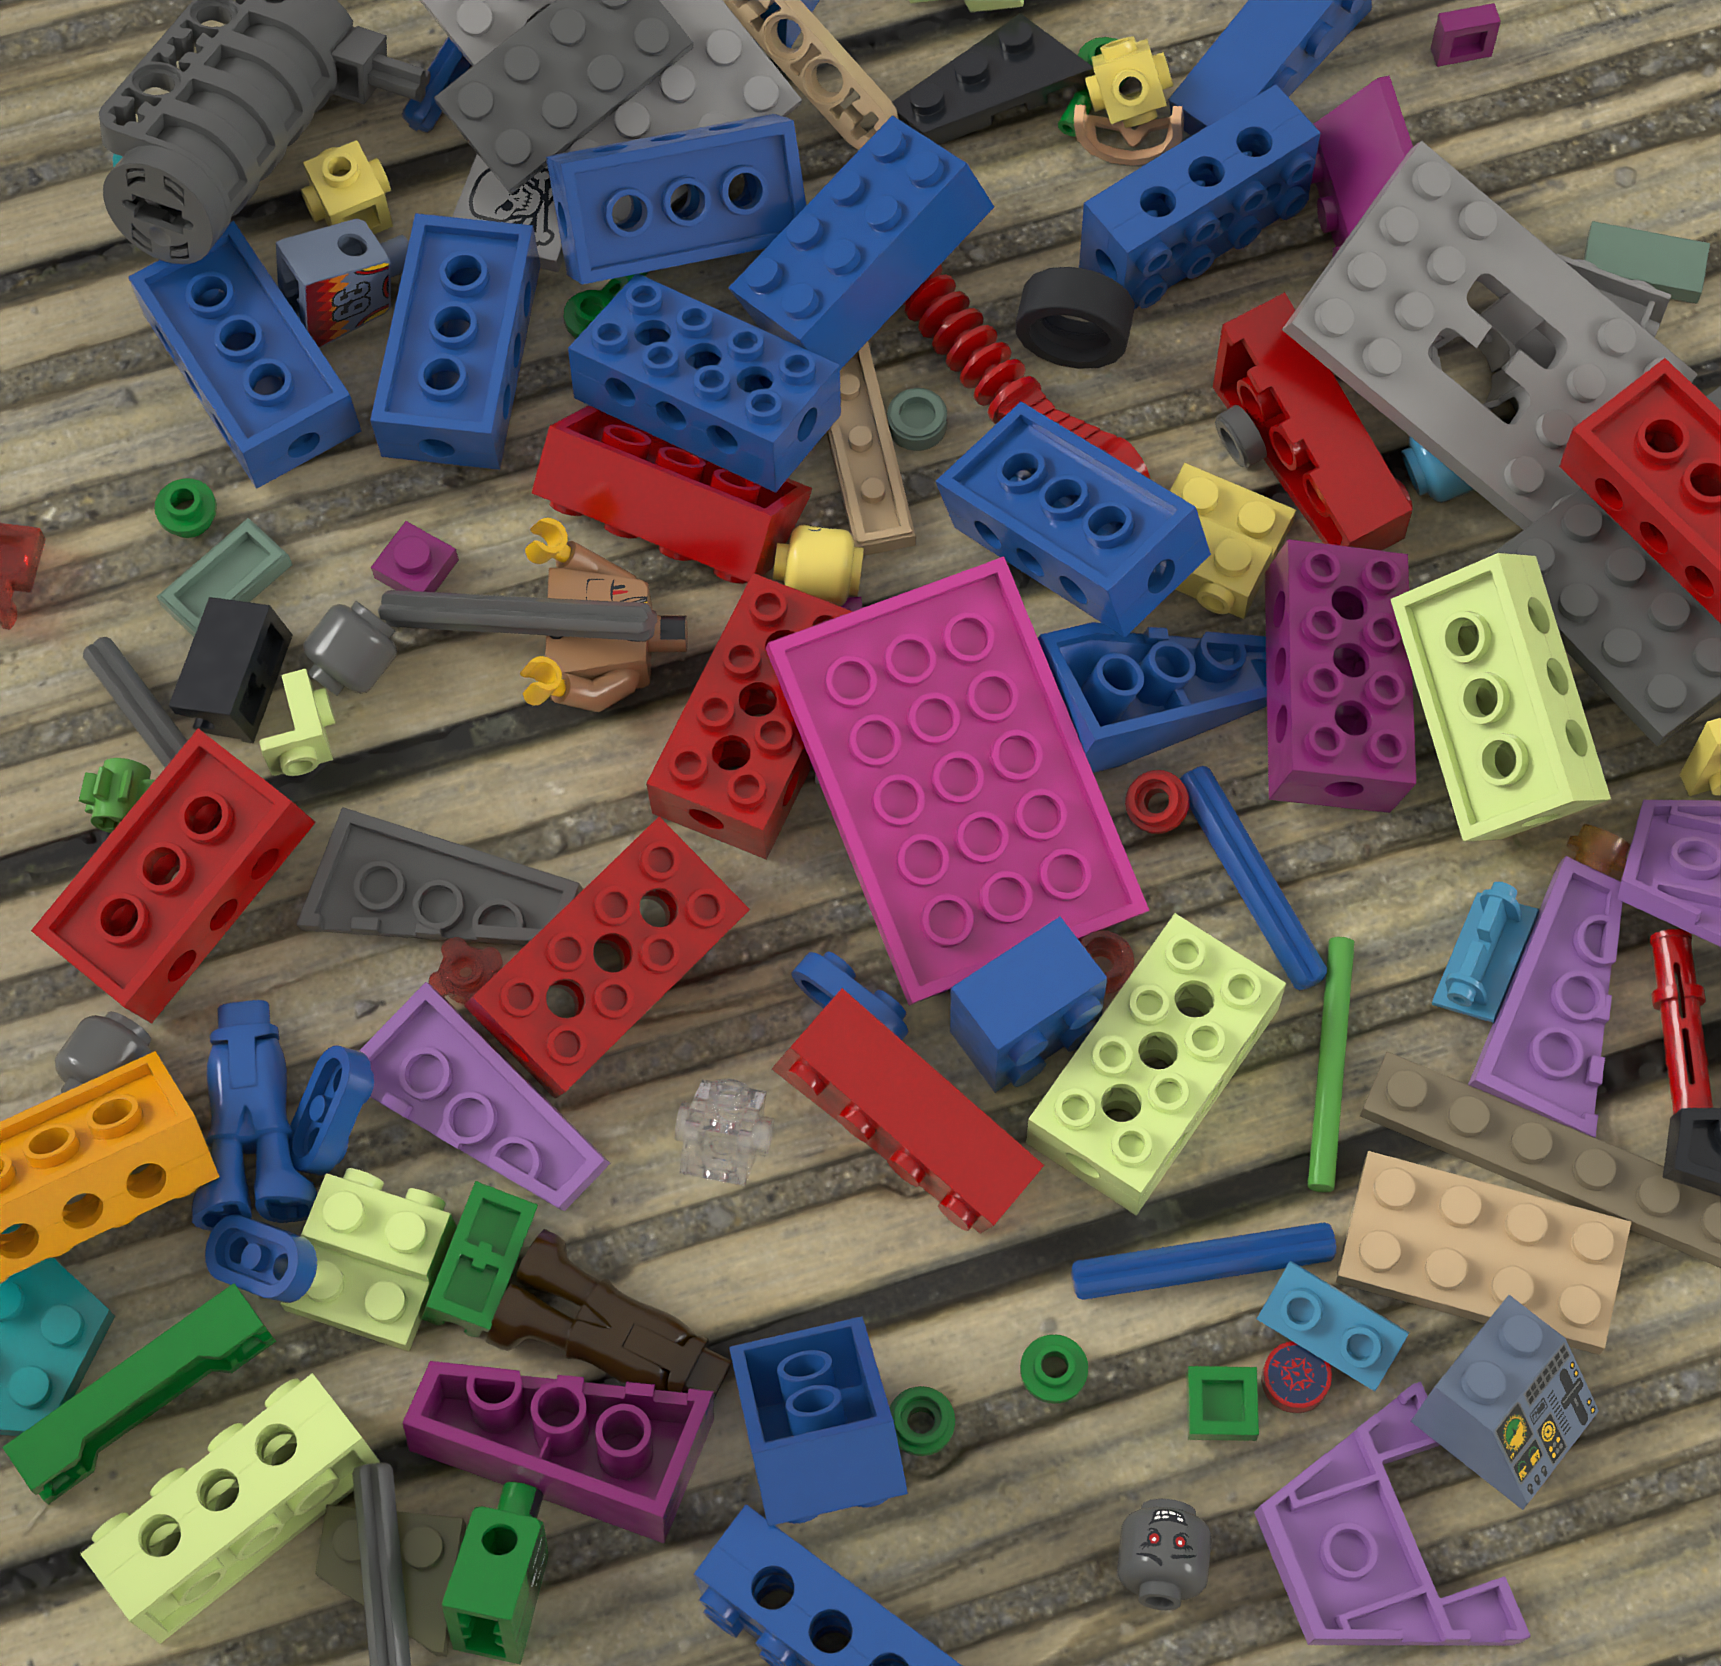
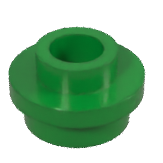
M183 478L167 484L159 492L155 500L154 510L160 525L167 532L183 538H192L203 534L211 526L216 515L217 503L212 490L205 483L192 478ZM185 501H194L187 509H175Z
M1051 1334L1039 1337L1029 1344L1022 1355L1020 1364L1021 1380L1027 1391L1042 1402L1051 1404L1067 1402L1076 1397L1086 1383L1088 1376L1087 1357L1082 1348L1074 1340L1066 1336ZM1049 1357H1058L1066 1363L1068 1370L1059 1378L1049 1377L1042 1370L1041 1365L1043 1361Z
M925 1386L906 1389L893 1400L889 1407L894 1421L898 1446L908 1454L914 1456L932 1455L942 1450L953 1436L955 1429L954 1409L947 1397L936 1389ZM917 1412H925L933 1418L934 1426L926 1433H916L908 1425L909 1418Z

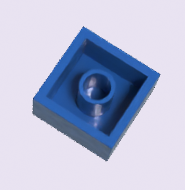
M1059 916L951 987L950 1033L995 1093L1009 1083H1012L1014 1087H1020L1034 1079L1045 1068V1059L1063 1047L1068 1052H1072L1081 1046L1102 1016L1107 976L1061 916Z

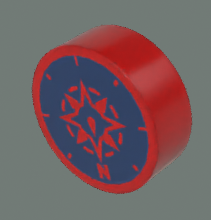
M1289 1341L1277 1346L1269 1354L1262 1370L1261 1382L1265 1395L1277 1408L1289 1413H1304L1313 1410L1324 1400L1331 1386L1332 1371L1329 1363L1295 1342Z

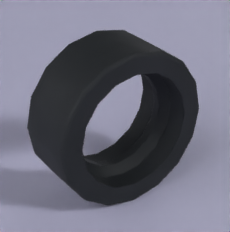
M1076 267L1048 268L1033 274L1024 284L1016 318L1015 333L1025 348L1046 361L1077 369L1101 368L1115 363L1125 354L1134 316L1135 303L1123 286L1114 279L1098 272ZM1062 315L1082 318L1088 322L1069 319Z

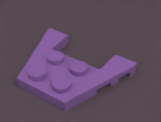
M1643 800L1622 876L1618 900L1720 947L1721 801Z
M1421 1382L1409 1386L1397 1398L1377 1414L1370 1417L1328 1453H1325L1261 1504L1254 1512L1308 1645L1514 1646L1531 1637L1505 1576L1444 1598H1440L1437 1594L1383 1466L1384 1464L1440 1445L1411 1422L1427 1398Z

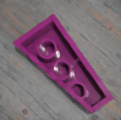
M430 1361L402 1424L409 1451L502 1485L507 1482L528 1484L543 1493V1500L665 1543L714 1421V1391L689 1389L688 1393L655 1390V1385L626 1382V1387L588 1383L585 1382L584 1377L557 1374V1379L520 1375V1370Z

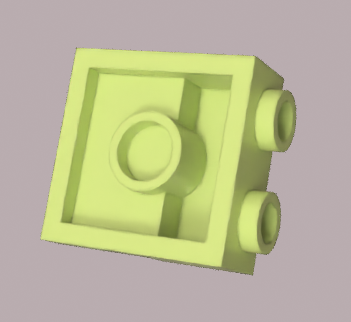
M348 1168L343 1178L326 1173L301 1233L302 1237H305L312 1243L316 1251L317 1270L314 1281L303 1297L291 1303L281 1302L280 1304L287 1312L409 1352L422 1321L429 1296L456 1231V1223L451 1213L443 1211L446 1202L429 1192L410 1188L406 1197L402 1198L381 1191L384 1185L381 1179L358 1169Z

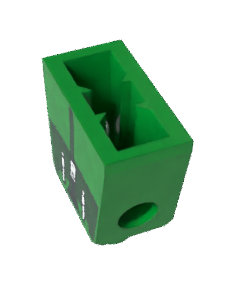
M507 1482L503 1485L497 1509L478 1506L472 1511L442 1602V1609L453 1650L521 1665L549 1552L544 1523L537 1519L544 1496L539 1489L524 1483Z

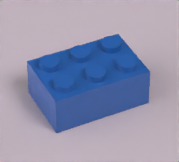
M863 1316L729 1347L768 1526L786 1522L792 1524L805 1523L820 1514L854 1506L873 1507L882 1504L888 1498L908 1494L894 1421Z

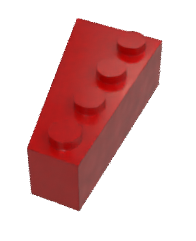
M1284 292L1222 324L1212 388L1227 409L1234 405H1239L1249 415L1266 447L1267 456L1263 460L1322 543L1382 551L1405 539L1413 511L1411 497L1405 486L1392 475L1332 371L1282 330L1295 312V308L1286 293Z
M843 988L772 1068L775 1073L838 1121L853 1136L866 1143L885 1158L893 1171L903 1180L915 1187L920 1186L940 1202L938 1204L939 1210L962 1230L969 1231L971 1228H974L981 1234L993 1227L1044 1167L1037 1158Z

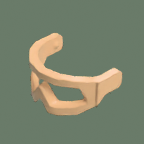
M1075 105L1074 127L1077 142H1080L1082 147L1090 154L1109 163L1129 166L1147 164L1182 142L1184 126L1183 106H1173L1170 117L1154 119L1139 125L1137 129L1133 130L1131 127H1124L1123 120L1110 124L1109 118L1087 115L1085 105ZM1095 126L1119 131L1127 144L1132 148L1137 147L1152 131L1167 128L1168 131L1164 143L1152 148L1129 151L1113 148L1098 142Z

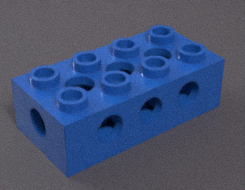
M1275 84L1085 201L1079 268L1093 270L1114 279L1129 292L1135 303L1134 309L1138 307L1144 309L1152 306L1174 284L1185 277L1193 279L1200 276L1212 265L1217 257L1233 247L1235 249L1246 247L1256 239L1262 229L1279 218L1282 220L1290 219L1304 208L1309 200L1321 132L1280 87Z
M777 114L546 156L566 273L582 285L765 249L806 207L794 120ZM742 173L745 182L744 189L739 197L730 201L728 195L729 184L735 176ZM686 184L688 189L687 202L680 210L673 212L670 204L671 196L679 186ZM629 195L631 199L629 215L623 221L614 223L612 210L615 203L621 197Z
M415 213L370 419L381 457L500 470L541 266L533 225Z
M234 221L229 223L226 231L201 260L190 264H174L158 260L128 276L143 315L256 489L361 432L349 392Z
M635 274L568 347L575 399L775 493L841 415L840 364L640 274Z
M1023 402L1017 404L935 481L954 528L1000 558L1004 556L1008 563L1124 638L1211 555L1197 509L1194 505Z
M747 1504L694 1573L702 1595L699 1602L706 1608L703 1613L713 1623L734 1638H737L741 1631L745 1630L757 1639L755 1644L762 1650L759 1656L770 1666H962L775 1525L768 1526L767 1520ZM774 1591H784L792 1595L791 1600L779 1609L771 1610L759 1605L767 1594ZM829 1633H840L850 1639L849 1644L837 1653H825L815 1647L818 1640Z

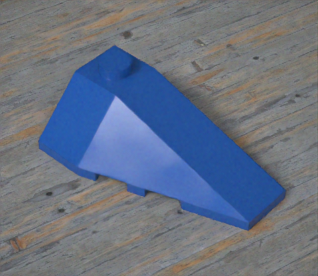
M1091 622L1040 634L1038 637L1093 773L1122 766L1267 707L1266 636L1205 632L1202 638L1168 636L1167 628L1147 627L1144 633L1130 632L1124 638L1103 623Z

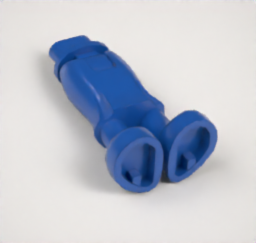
M250 1000L223 1004L217 1008L218 1029L210 1034L212 1048L207 1063V1088L211 1110V1125L205 1141L211 1147V1157L219 1178L202 1185L194 1195L192 1223L198 1228L212 1231L221 1219L229 1215H240L252 1219V1205L245 1176L243 1154H256L254 1192L255 1207L259 1215L268 1221L277 1223L307 1220L318 1193L314 1183L293 1168L288 1140L293 1137V1130L288 1122L286 1112L287 1067L285 1056L279 1043V1029L277 1026L270 1024L269 1003L264 1000Z

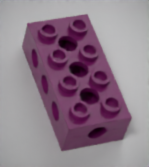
M1288 539L1266 570L1265 620L1269 800L1391 813L1416 785L1412 669L1391 603L1392 598L1409 591L1408 554Z

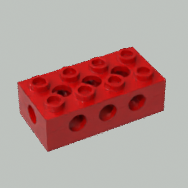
M1664 358L1572 429L1559 467L1721 623V410Z
M752 573L646 782L652 814L767 860L812 768V763L766 651V646L771 641L853 611ZM758 714H766V715L760 716V717H755V716H754V715H758ZM733 766H739V767H741V768L736 769V770H725V769H727V768H729V767H733Z
M198 728L32 928L31 932L120 1005L152 1024L316 822L285 795ZM220 821L219 825L212 831L213 827ZM178 872L177 876L171 881L175 873ZM137 922L135 927L130 931L134 923Z
M659 816L475 993L464 1007L556 1099L584 1075L750 909ZM641 900H653L663 908L666 917L664 927L652 926L643 919L640 913ZM595 944H608L618 952L620 957V969L618 972H607L597 965L593 956ZM560 988L572 996L575 1004L572 1018H561L550 1011L546 1001L548 989Z

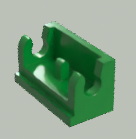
M475 1181L429 1296L422 1320L438 1326L443 1325L445 1321L457 1324L465 1328V1334L471 1337H479L482 1330L489 1332L492 1326L491 1322L508 1285L538 1204Z

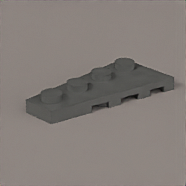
M342 807L296 925L302 931L525 946L583 888L578 882Z

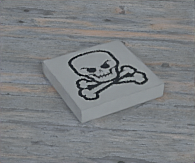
M477 154L452 217L533 225L541 264L540 268L559 272L564 256L548 165L510 195Z

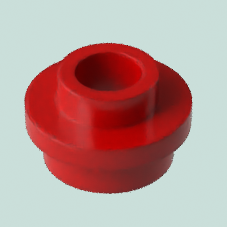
M1151 770L1139 775L1131 783L1126 793L1125 807L1129 818L1137 827L1148 833L1161 834L1175 829L1182 823L1188 813L1190 800L1186 786L1176 775L1165 770ZM1157 793L1167 794L1169 797L1167 808L1160 813L1150 812L1148 804L1151 797Z

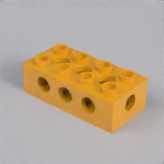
M156 1051L0 1122V1284L17 1272L47 1258L63 1255L75 1245L111 1228L124 1226L133 1221L138 1215L172 1199L188 1196L200 1186L219 1178L196 1117ZM143 1164H149L140 1173L130 1175L135 1168ZM87 1193L81 1200L72 1204H66L74 1196ZM23 1223L17 1230L8 1234H2L8 1227Z

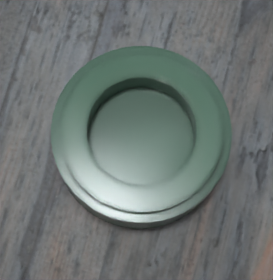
M911 388L897 394L890 402L887 410V421L893 441L902 448L912 451L927 450L937 445L943 439L947 430V408L941 397L933 391L924 388Z

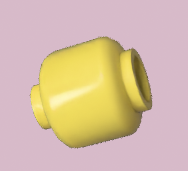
M805 524L799 525L791 534L790 544L777 543L773 580L785 581L784 585L842 606L847 601L848 595L858 596L864 548L854 546V539L849 531Z

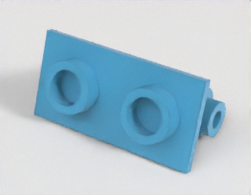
M1494 882L1491 889H1486L1482 893L1477 892L1432 1000V1005L1492 1023L1495 1022L1539 914V909L1518 903L1515 899L1518 892L1513 886L1504 882Z
M1292 1261L1288 1263L1257 1317L1258 1321L1373 1391H1376L1409 1335L1408 1331Z

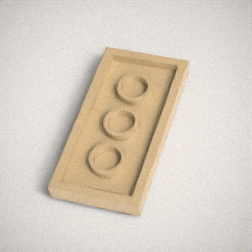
M1368 1151L1335 1282L1485 1324L1506 1297L1510 1295L1565 1337L1569 1347L1600 1355L1606 1346L1631 1221Z

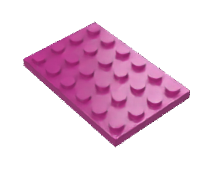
M1004 556L767 644L766 651L909 1006L951 990L952 986L1059 916H1061L1079 940L1149 911Z

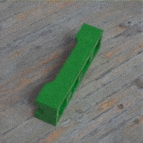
M233 1283L2 1448L29 1489L35 1495L39 1494L42 1500L49 1505L94 1473L99 1452L211 1372L233 1373L276 1341L235 1283Z

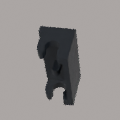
M209 597L169 703L170 709L175 714L196 718L193 729L197 730L199 728L204 733L241 739L242 742L254 743L293 636L270 605Z

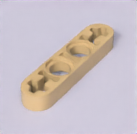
M723 0L753 39L838 133L854 148L860 150L892 115L898 119L897 109L892 101L801 0ZM776 2L780 9L764 21L760 15ZM781 19L792 20L801 28L803 43L800 48H789L780 41L777 34V26ZM819 64H832L840 71L843 78V86L840 92H830L821 87L816 75ZM855 90L860 96L844 110L840 103ZM872 111L879 120L876 122L875 128L865 131L861 127L860 122L865 115Z

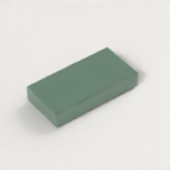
M1592 221L1583 260L1593 263L1599 269L1629 280L1647 282L1655 289L1671 294L1670 299L1698 304L1703 290L1710 243Z
M247 518L156 597L161 607L194 637L209 597L250 602L290 568L292 562L289 555Z

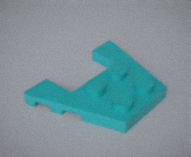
M18 1224L12 1225L4 1230L2 1234L11 1233L20 1226ZM47 1258L17 1272L0 1284V1435L19 1436L75 1396L115 1318V1315L54 1258Z

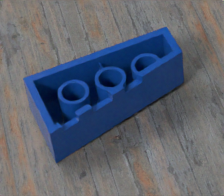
M1248 0L1170 96L1168 101L1171 115L1173 106H1183V131L1193 136L1275 84L1289 97L1372 10V0Z

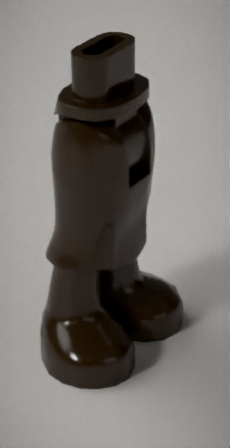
M546 1229L541 1231L521 1261L517 1271V1282L532 1290L554 1294L581 1308L574 1319L546 1304L534 1294L514 1284H510L491 1322L492 1326L486 1337L487 1343L501 1350L510 1351L526 1339H533L565 1351V1358L587 1362L625 1385L626 1382L655 1385V1390L688 1393L689 1389L714 1391L715 1399L731 1367L732 1360L707 1349L709 1339L701 1335L697 1336L685 1323L673 1315L627 1296L614 1287L607 1278L599 1281L581 1270L568 1259L566 1242L560 1236Z

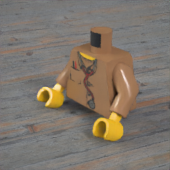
M547 517L539 520L530 528L534 535L544 538L547 545L537 540L531 542L525 548L528 560L536 564L546 563L551 558L556 560L557 568H549L548 598L647 603L652 610L648 583L639 580L632 573L573 540L567 542L568 535L561 522ZM657 615L658 622L655 625L654 636L646 641L546 635L545 657L537 656L531 659L520 671L522 677H529L538 681L531 683L523 692L525 701L535 706L542 704L550 696L551 701L592 712H601L634 693L636 689L644 688L650 684L652 652H687V615Z

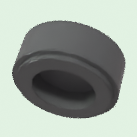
M1234 405L1216 416L1215 425L1219 437L1226 450L1239 466L1249 468L1266 458V447L1257 427L1239 405Z

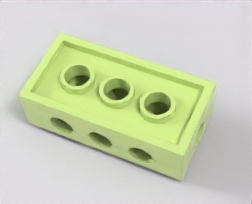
M1497 553L1391 599L1463 841L1504 839L1611 800L1536 556Z
M1175 913L1029 1117L1026 1143L1134 1215H1137L1279 1010L1286 983ZM1184 1007L1196 1008L1204 1016L1197 1018L1188 1017L1178 1009ZM1146 1058H1159L1170 1067L1152 1069L1146 1066L1142 1060ZM1111 1109H1123L1129 1112L1134 1119L1127 1122H1117L1110 1119L1105 1112Z
M313 1373L303 1381L292 1379L277 1388L265 1401L266 1410L245 1426L242 1423H236L223 1430L209 1444L208 1451L210 1453L189 1470L182 1467L164 1476L151 1489L150 1495L152 1498L130 1516L128 1513H121L105 1522L93 1534L92 1541L94 1544L81 1553V1556L127 1619L159 1644L324 1515L326 1505H336L353 1492L352 1473L355 1467L364 1464L380 1463L362 1436Z

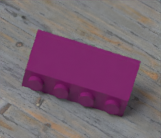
M1390 75L1375 79L1313 124L1321 134L1311 184H1316L1320 196L1317 200V214L1323 233L1331 232L1335 244L1332 259L1413 147Z

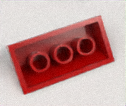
M588 405L549 426L531 493L549 500L550 506L560 513L570 516L586 515L605 523L604 528L611 534L629 539L642 538L659 545V551L669 558L680 561H698L714 568V574L725 581L745 584L749 581L752 573L763 576L773 568L777 543L786 544L809 501L813 488L788 478L775 493Z

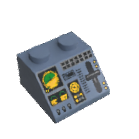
M1508 1295L1436 1384L1411 1422L1523 1510L1599 1410L1566 1338L1512 1296Z

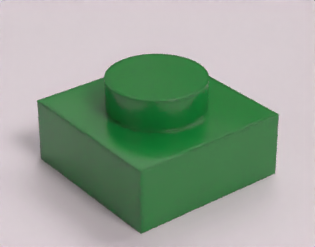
M1188 1366L1186 1372L1188 1440L1257 1441L1259 1436L1257 1367Z

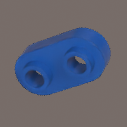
M827 951L821 956L817 953L809 952L791 972L792 978L799 988L823 1009L843 988L901 1040L908 1034V1028L903 1022L907 1014L899 1002L888 993L879 989L873 994L855 981L856 974L853 969L836 954Z
M335 1045L328 1048L319 1058L290 1124L293 1130V1137L288 1142L290 1157L295 1170L323 1176L329 1173L344 1158L348 1148L349 1135L362 1105L370 1098L374 1088V1074L371 1070L369 1058L365 1053Z
M229 1215L215 1225L207 1240L205 1261L210 1274L219 1281L230 1285L235 1283L238 1288L260 1297L291 1303L303 1297L314 1281L317 1270L316 1251L312 1243L300 1235L259 1220L240 1215Z

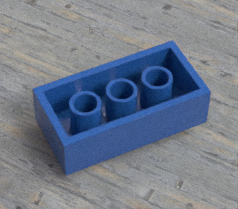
M892 115L729 286V289L760 329L840 364L841 370L994 208V205L966 162Z

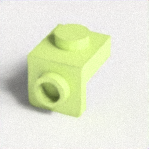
M306 669L281 675L295 730L259 741L262 755L271 774L274 776L281 774L289 776L303 775L316 769L319 764L333 760L325 726L336 724L331 702L326 688L314 690Z

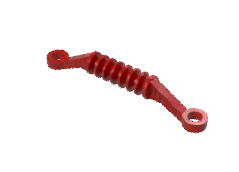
M941 264L902 304H906L904 311L908 319L914 322L919 321L918 329L922 336L933 338L932 347L935 352L940 355L947 354L946 364L948 368L954 372L961 371L959 378L961 384L968 389L975 388L973 395L975 401L982 406L990 405L987 413L994 424H997L1017 404L1023 402L1151 479L1142 457L1126 439L1100 430L1099 427L1085 423L1081 419L1055 409L1054 405L1041 391L1042 388L1037 379L1032 376L1024 377L1026 368L1022 361L1018 359L1010 360L1012 352L1008 344L1004 342L996 343L998 335L994 327L982 325L984 320L983 314L976 308H969V297L964 292H955V280L947 274L941 275L943 269Z

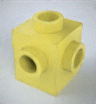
M1133 36L1118 39L1100 48L1102 54L1092 57L1095 75L1085 78L1095 112L1106 109L1110 124L1123 120L1124 127L1126 128L1138 126L1157 118L1156 109L1167 106L1163 90L1174 86L1164 52L1152 56L1148 39L1136 42ZM1127 77H1135L1142 84L1141 90L1127 95H1123L1119 91V85Z
M358 140L341 147L326 149L317 157L303 162L310 185L302 188L301 192L314 222L325 219L327 225L331 226L357 218L365 221L373 234L393 227L385 193L391 191L385 171L378 158L370 161L367 160Z

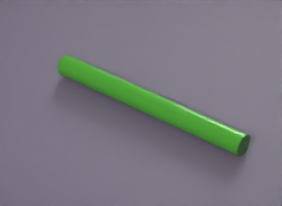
M1332 937L1328 943L1327 973L1325 978L1308 1188L1317 1192L1334 1191L1355 945L1354 940L1347 937Z

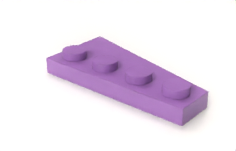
M1565 856L1556 867L1539 909L1538 917L1468 1085L1596 1138L1598 1115L1595 1114L1597 1088L1602 1084L1605 1058L1601 1057L1605 1023L1610 1018L1612 996L1608 995L1611 966L1616 962L1623 904L1622 901L1618 900L1621 882Z
M427 982L359 1050L369 1058L371 1070L374 1074V1088L370 1096L371 1098L563 1211H566L611 1164L458 1010Z

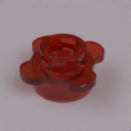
M460 937L450 938L441 947L442 962L438 971L430 975L428 983L443 997L448 995L452 1000L466 1004L494 976V973L502 968L503 960L501 954L493 947L481 950L468 946L465 940ZM468 967L472 972L468 977H462L460 975L461 969Z

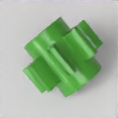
M110 758L104 761L103 766L99 767L98 774L85 772L78 801L86 804L85 812L92 814L90 821L93 826L102 831L112 833L155 780L150 779L151 770L140 762L125 758Z

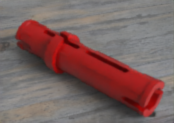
M1683 929L1663 930L1650 936L1657 989L1651 993L1654 1009L1659 1010L1661 1014L1673 1114L1682 1108H1713L1708 1057L1700 1006L1706 1002L1705 989L1697 984L1691 944L1692 933ZM1675 975H1677V981H1678L1679 996H1680V997H1679V1002H1680V1010L1682 1011V1018L1680 1017V1013H1679L1678 991H1677V984H1676V982H1675ZM1683 1039H1684L1685 1042H1686V1050H1687V1058H1688V1066H1689V1073H1690V1081H1691V1084H1689V1082H1688V1075H1687V1067H1686V1059H1685V1051H1684Z

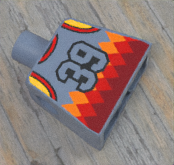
M356 218L284 238L276 242L278 288L319 348L384 315L390 309L391 278L403 272L409 241L404 235H399L379 243L367 223Z

